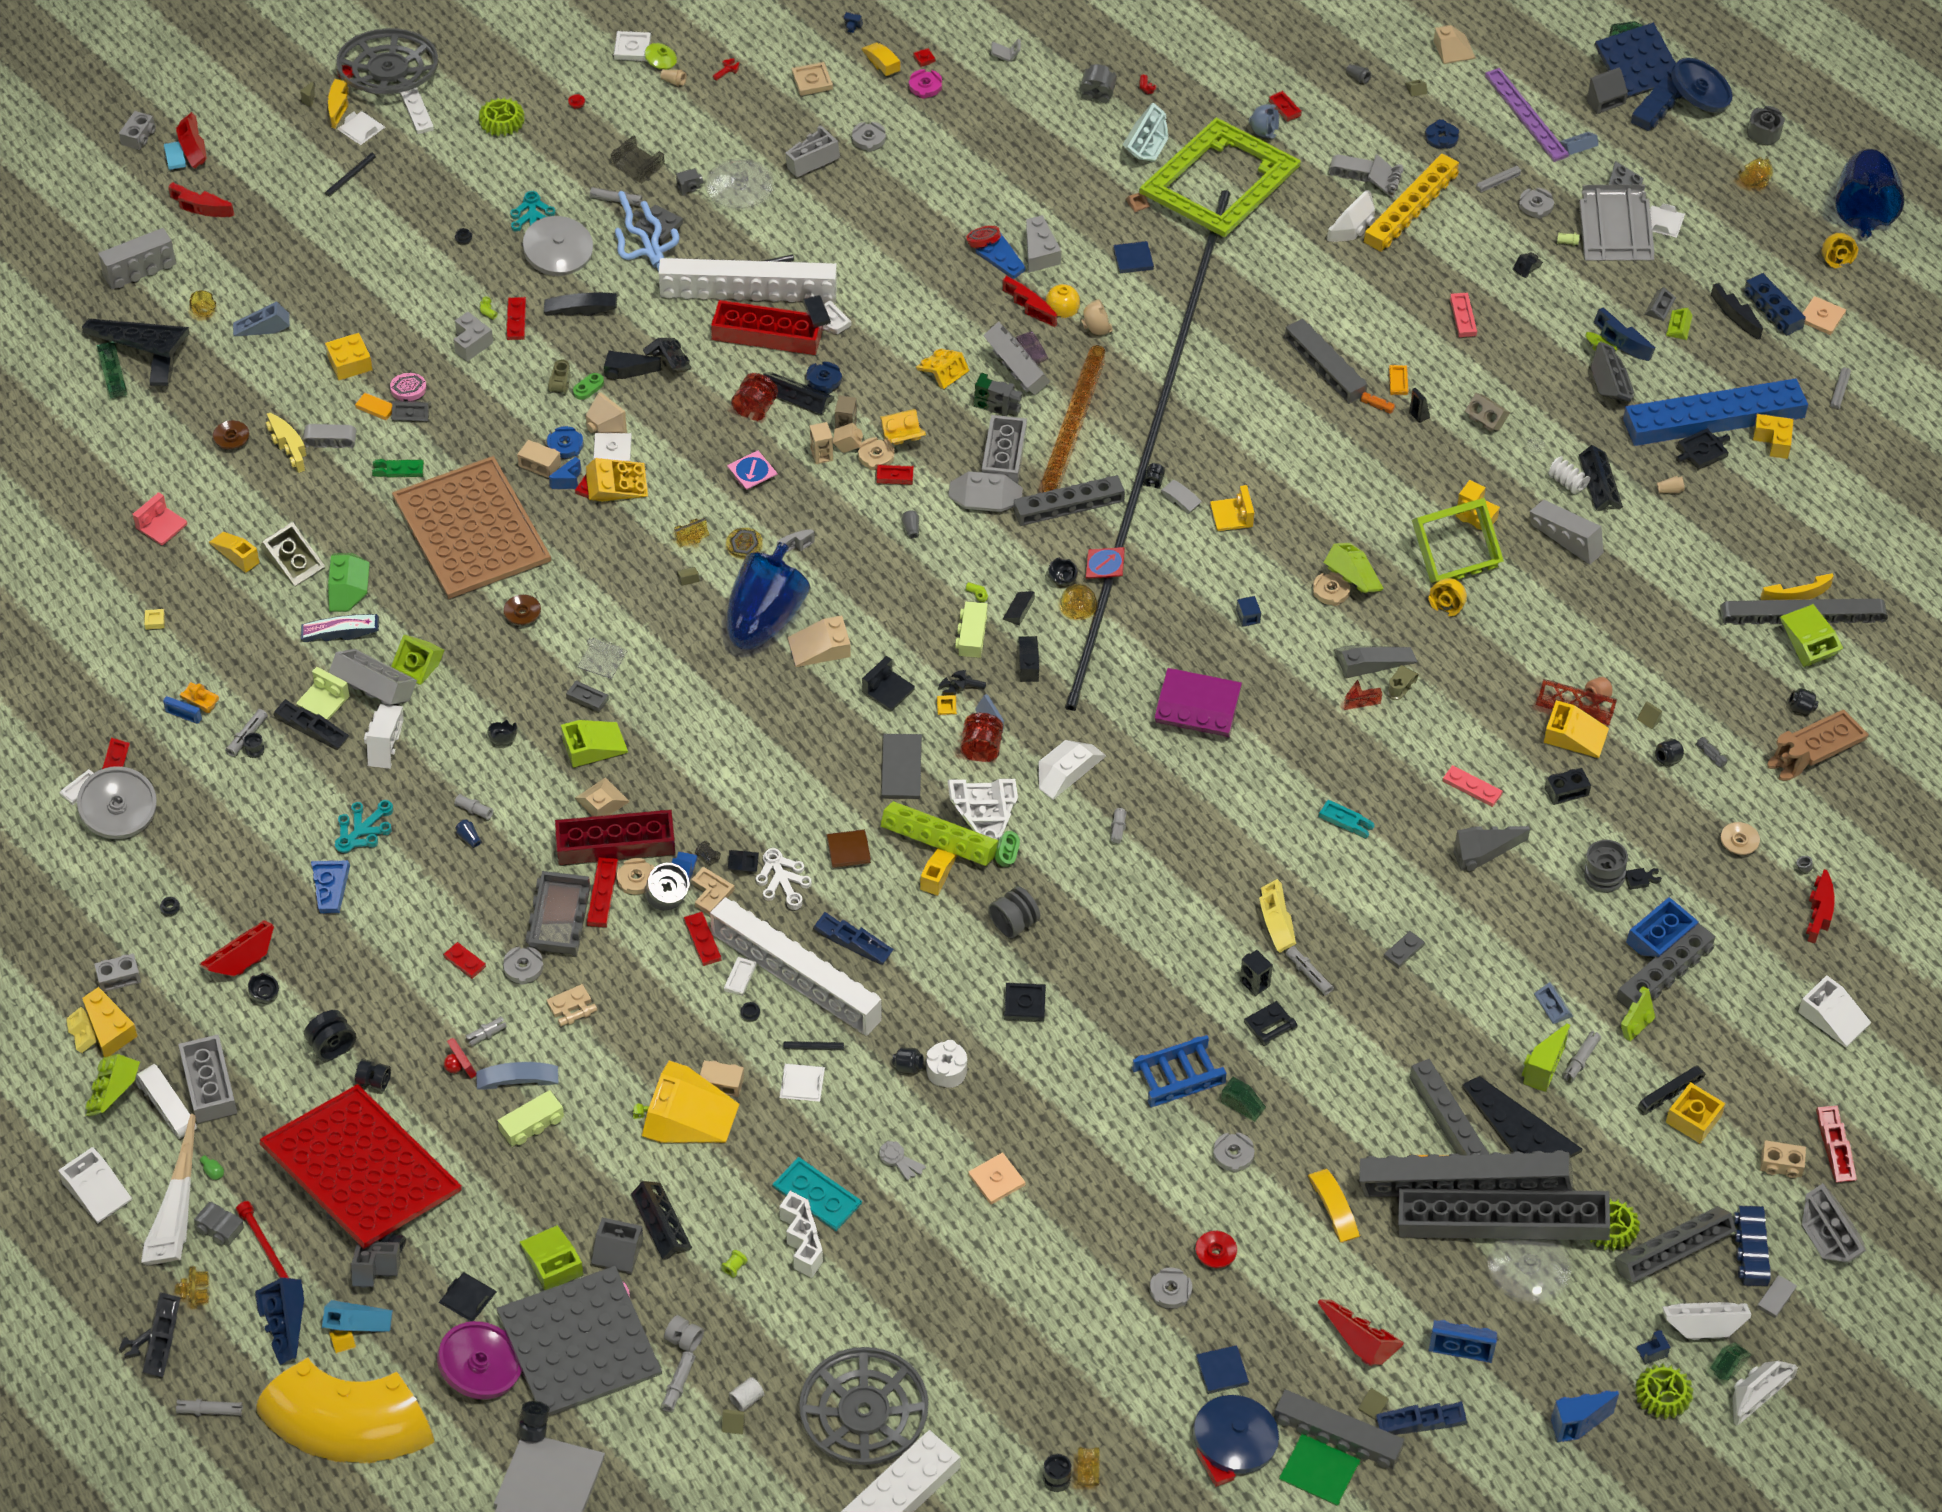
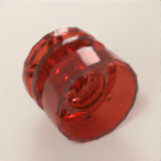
M750 373L745 376L740 387L733 395L731 404L740 416L748 418L750 413L753 412L755 414L751 420L760 421L765 417L770 406L777 398L778 389L773 381L765 375Z
M979 712L967 716L964 720L963 735L960 743L962 755L971 761L991 762L997 759L1000 754L1003 733L1002 721L989 713Z

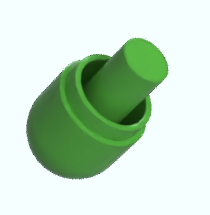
M206 1155L200 1158L199 1161L204 1165L203 1170L210 1179L219 1180L223 1177L224 1169L216 1160H210Z

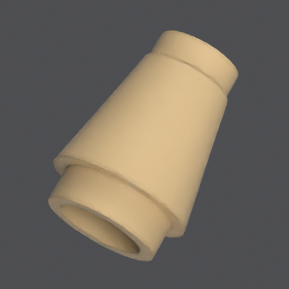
M662 70L660 74L662 80L676 86H683L687 79V75L683 70Z
M1674 476L1658 482V493H1680V491H1684L1683 477Z

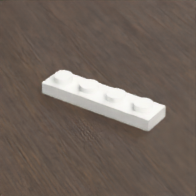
M417 87L401 92L400 94L417 134L433 131V124Z

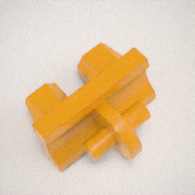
M190 682L186 690L179 694L181 699L191 705H195L206 713H210L215 707V703L219 700L218 695L206 690L204 685L200 683L196 685Z

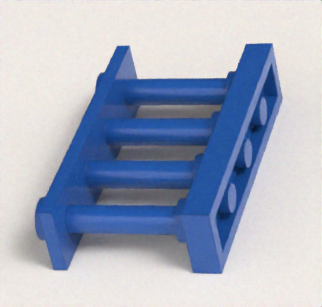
M1208 1035L1195 1037L1190 1041L1148 1055H1140L1133 1059V1072L1141 1070L1151 1089L1148 1092V1103L1151 1108L1226 1083L1227 1073L1224 1067L1214 1068L1205 1050L1208 1048ZM1197 1052L1207 1072L1196 1075L1186 1055ZM1179 1058L1188 1079L1177 1081L1168 1061ZM1160 1064L1170 1085L1158 1087L1149 1067Z

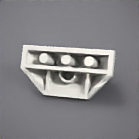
M1367 190L1361 194L1341 214L1335 224L1328 229L1327 241L1354 240L1357 236H1362L1365 229L1374 223L1375 207L1370 191Z
M1069 740L1063 741L1039 761V790L1054 800L1104 759L1106 755L1092 744Z
M1687 1303L1663 1306L1666 1320L1686 1338L1693 1340L1729 1337L1751 1318V1312L1747 1304Z
M1781 1361L1765 1362L1759 1368L1757 1366L1754 1367L1745 1380L1740 1379L1734 1386V1424L1738 1426L1795 1377L1798 1367Z

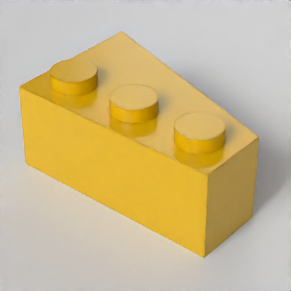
M99 987L82 998L104 1058L112 1055L138 1037L135 1024Z

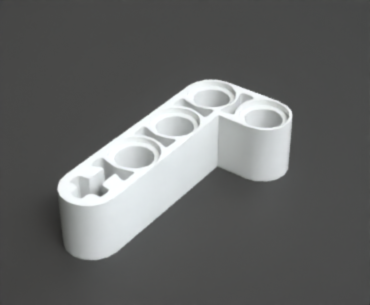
M153 1064L136 1074V1084L139 1089L142 1088L145 1093L144 1096H149L178 1139H181L185 1136L190 1114L162 1072Z

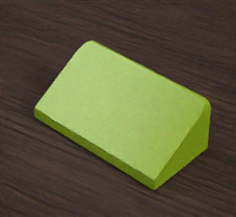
M1689 308L1672 310L1666 336L1687 340L1693 316Z

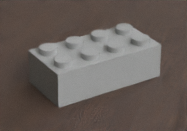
M164 228L98 253L103 277L112 290L176 265L172 240Z
M991 415L982 473L1005 474L1018 484L1027 434L1026 418Z
M357 649L336 652L329 670L330 674L350 683L352 688L361 689L366 692V695L377 697L386 705L401 704L402 702L409 701L417 682L416 679Z
M219 1034L178 1044L197 1123L237 1114Z

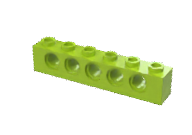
M894 801L884 809L880 827L985 866L995 857L999 841Z

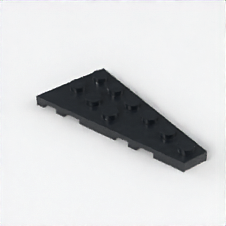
M90 318L82 326V332L168 358L172 357L190 334L189 327Z
M1478 1076L1462 1084L1463 1090L1511 1152L1528 1154L1534 1151L1553 1153L1554 1151L1561 1150L1569 1152L1570 1158L1582 1152L1583 1149L1482 1077Z

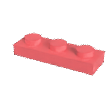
M1468 293L1450 294V302L1459 337L1476 336L1477 329Z
M1453 765L1443 777V782L1491 807L1496 804L1503 793L1502 790Z

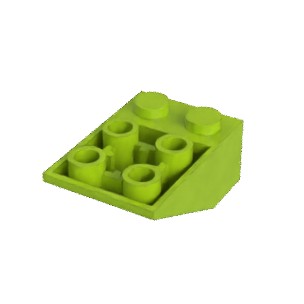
M1351 543L1333 544L1323 562L1329 566L1328 569L1330 571L1341 574L1342 578L1349 583L1353 582L1361 592H1375L1384 589L1363 551Z
M1814 604L1780 616L1803 667L1835 656L1843 649L1835 630Z
M577 720L561 725L562 740L573 768L628 753L617 722Z
M120 1054L103 1058L98 1064L97 1070L99 1073L91 1087L93 1093L86 1103L85 1109L87 1112L85 1116L103 1113L135 1081L140 1062Z
M558 1225L519 1242L544 1290L565 1284L584 1275L582 1261Z

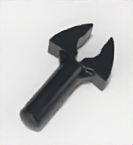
M966 670L957 671L951 676L960 679V682L952 680L951 685L961 692L966 685L980 689L986 688V682L968 678L965 675Z
M947 677L940 682L938 690L945 687L949 689L942 691V696L956 695V688L951 685Z
M150 1329L135 1340H129L126 1336L120 1344V1353L126 1348L132 1347L130 1351L124 1354V1357L127 1359L140 1356L139 1347L148 1341Z

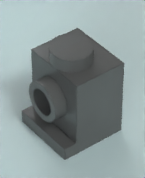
M696 168L676 173V183L682 196L686 195V192L700 189L701 184H704L701 174H698Z

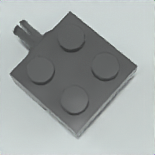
M654 205L650 211L661 223L662 230L658 242L663 244L671 236V229H678L683 224V218ZM636 209L633 212V216L640 220L634 227L644 230L650 240L655 226L647 220L644 213Z

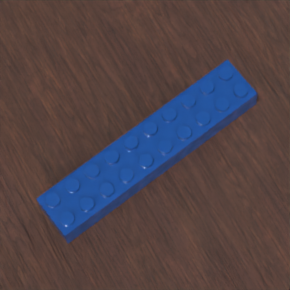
M1797 378L1630 405L1625 407L1623 421L1633 445L1638 446L1686 438L1707 428L1712 433L1753 427L1757 414L1793 420L1805 418L1808 403Z

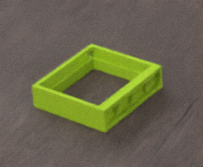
M1485 498L1411 520L1431 583L1454 577L1455 580L1465 577V573L1471 572V575L1482 572L1481 568L1485 567L1491 570L1499 567L1498 563L1504 561ZM1476 509L1491 560L1438 575L1423 524Z

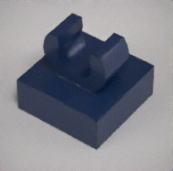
M845 12L844 21L848 32L854 33L856 27L862 28L863 20L861 15Z

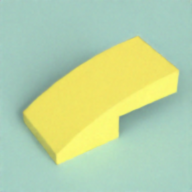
M80 1007L66 1019L68 1032L74 1035L76 1050L83 1053L96 1043V1037L84 1008Z

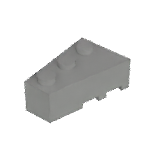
M821 125L817 127V131L814 134L807 135V139L804 142H798L785 153L787 168L796 178L840 158L838 141Z
M1043 215L1026 219L1028 273L1060 265L1061 249Z

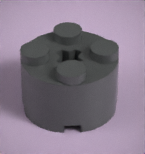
M1093 64L1090 68H1086L1080 84V92L1083 95V99L1090 101L1098 99L1101 103H1108L1113 95L1117 81L1116 73L1114 71L1113 73L1110 72L1107 66Z
M1765 106L1761 109L1759 107L1755 108L1751 112L1748 137L1757 143L1772 145L1781 138L1785 121L1782 112L1772 106Z

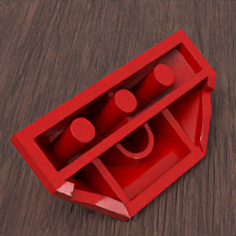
M263 920L257 926L252 927L199 963L200 967L211 972L230 976L242 974L247 967L260 962L262 957L267 954L274 930L273 924Z

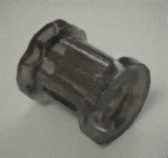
M708 841L700 843L695 850V854L701 856L708 866H712L719 861L721 856L720 852L710 847Z

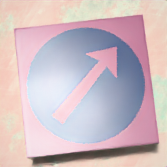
M759 451L727 465L736 480L746 490L777 475V472Z

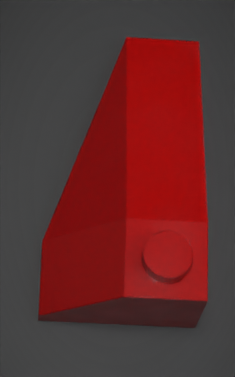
M1319 1299L1318 1304L1353 1352L1362 1358L1361 1361L1369 1366L1382 1365L1403 1346V1341L1383 1328L1378 1330L1369 1327L1371 1322L1367 1319L1353 1318L1354 1313L1331 1299Z

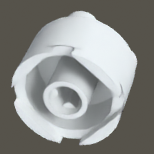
M947 1040L946 1042L934 1045L928 1050L927 1076L934 1085L952 1088L964 1081L967 1074V1054L960 1045L956 1044L953 1040Z

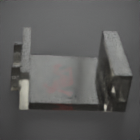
M633 135L621 146L613 150L611 153V165L642 184L665 165L664 153L658 151L653 156L637 147L636 136Z

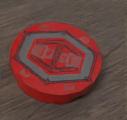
M990 225L971 231L966 238L969 246L980 248L986 247L989 242L991 244L997 242L1001 237L999 227Z

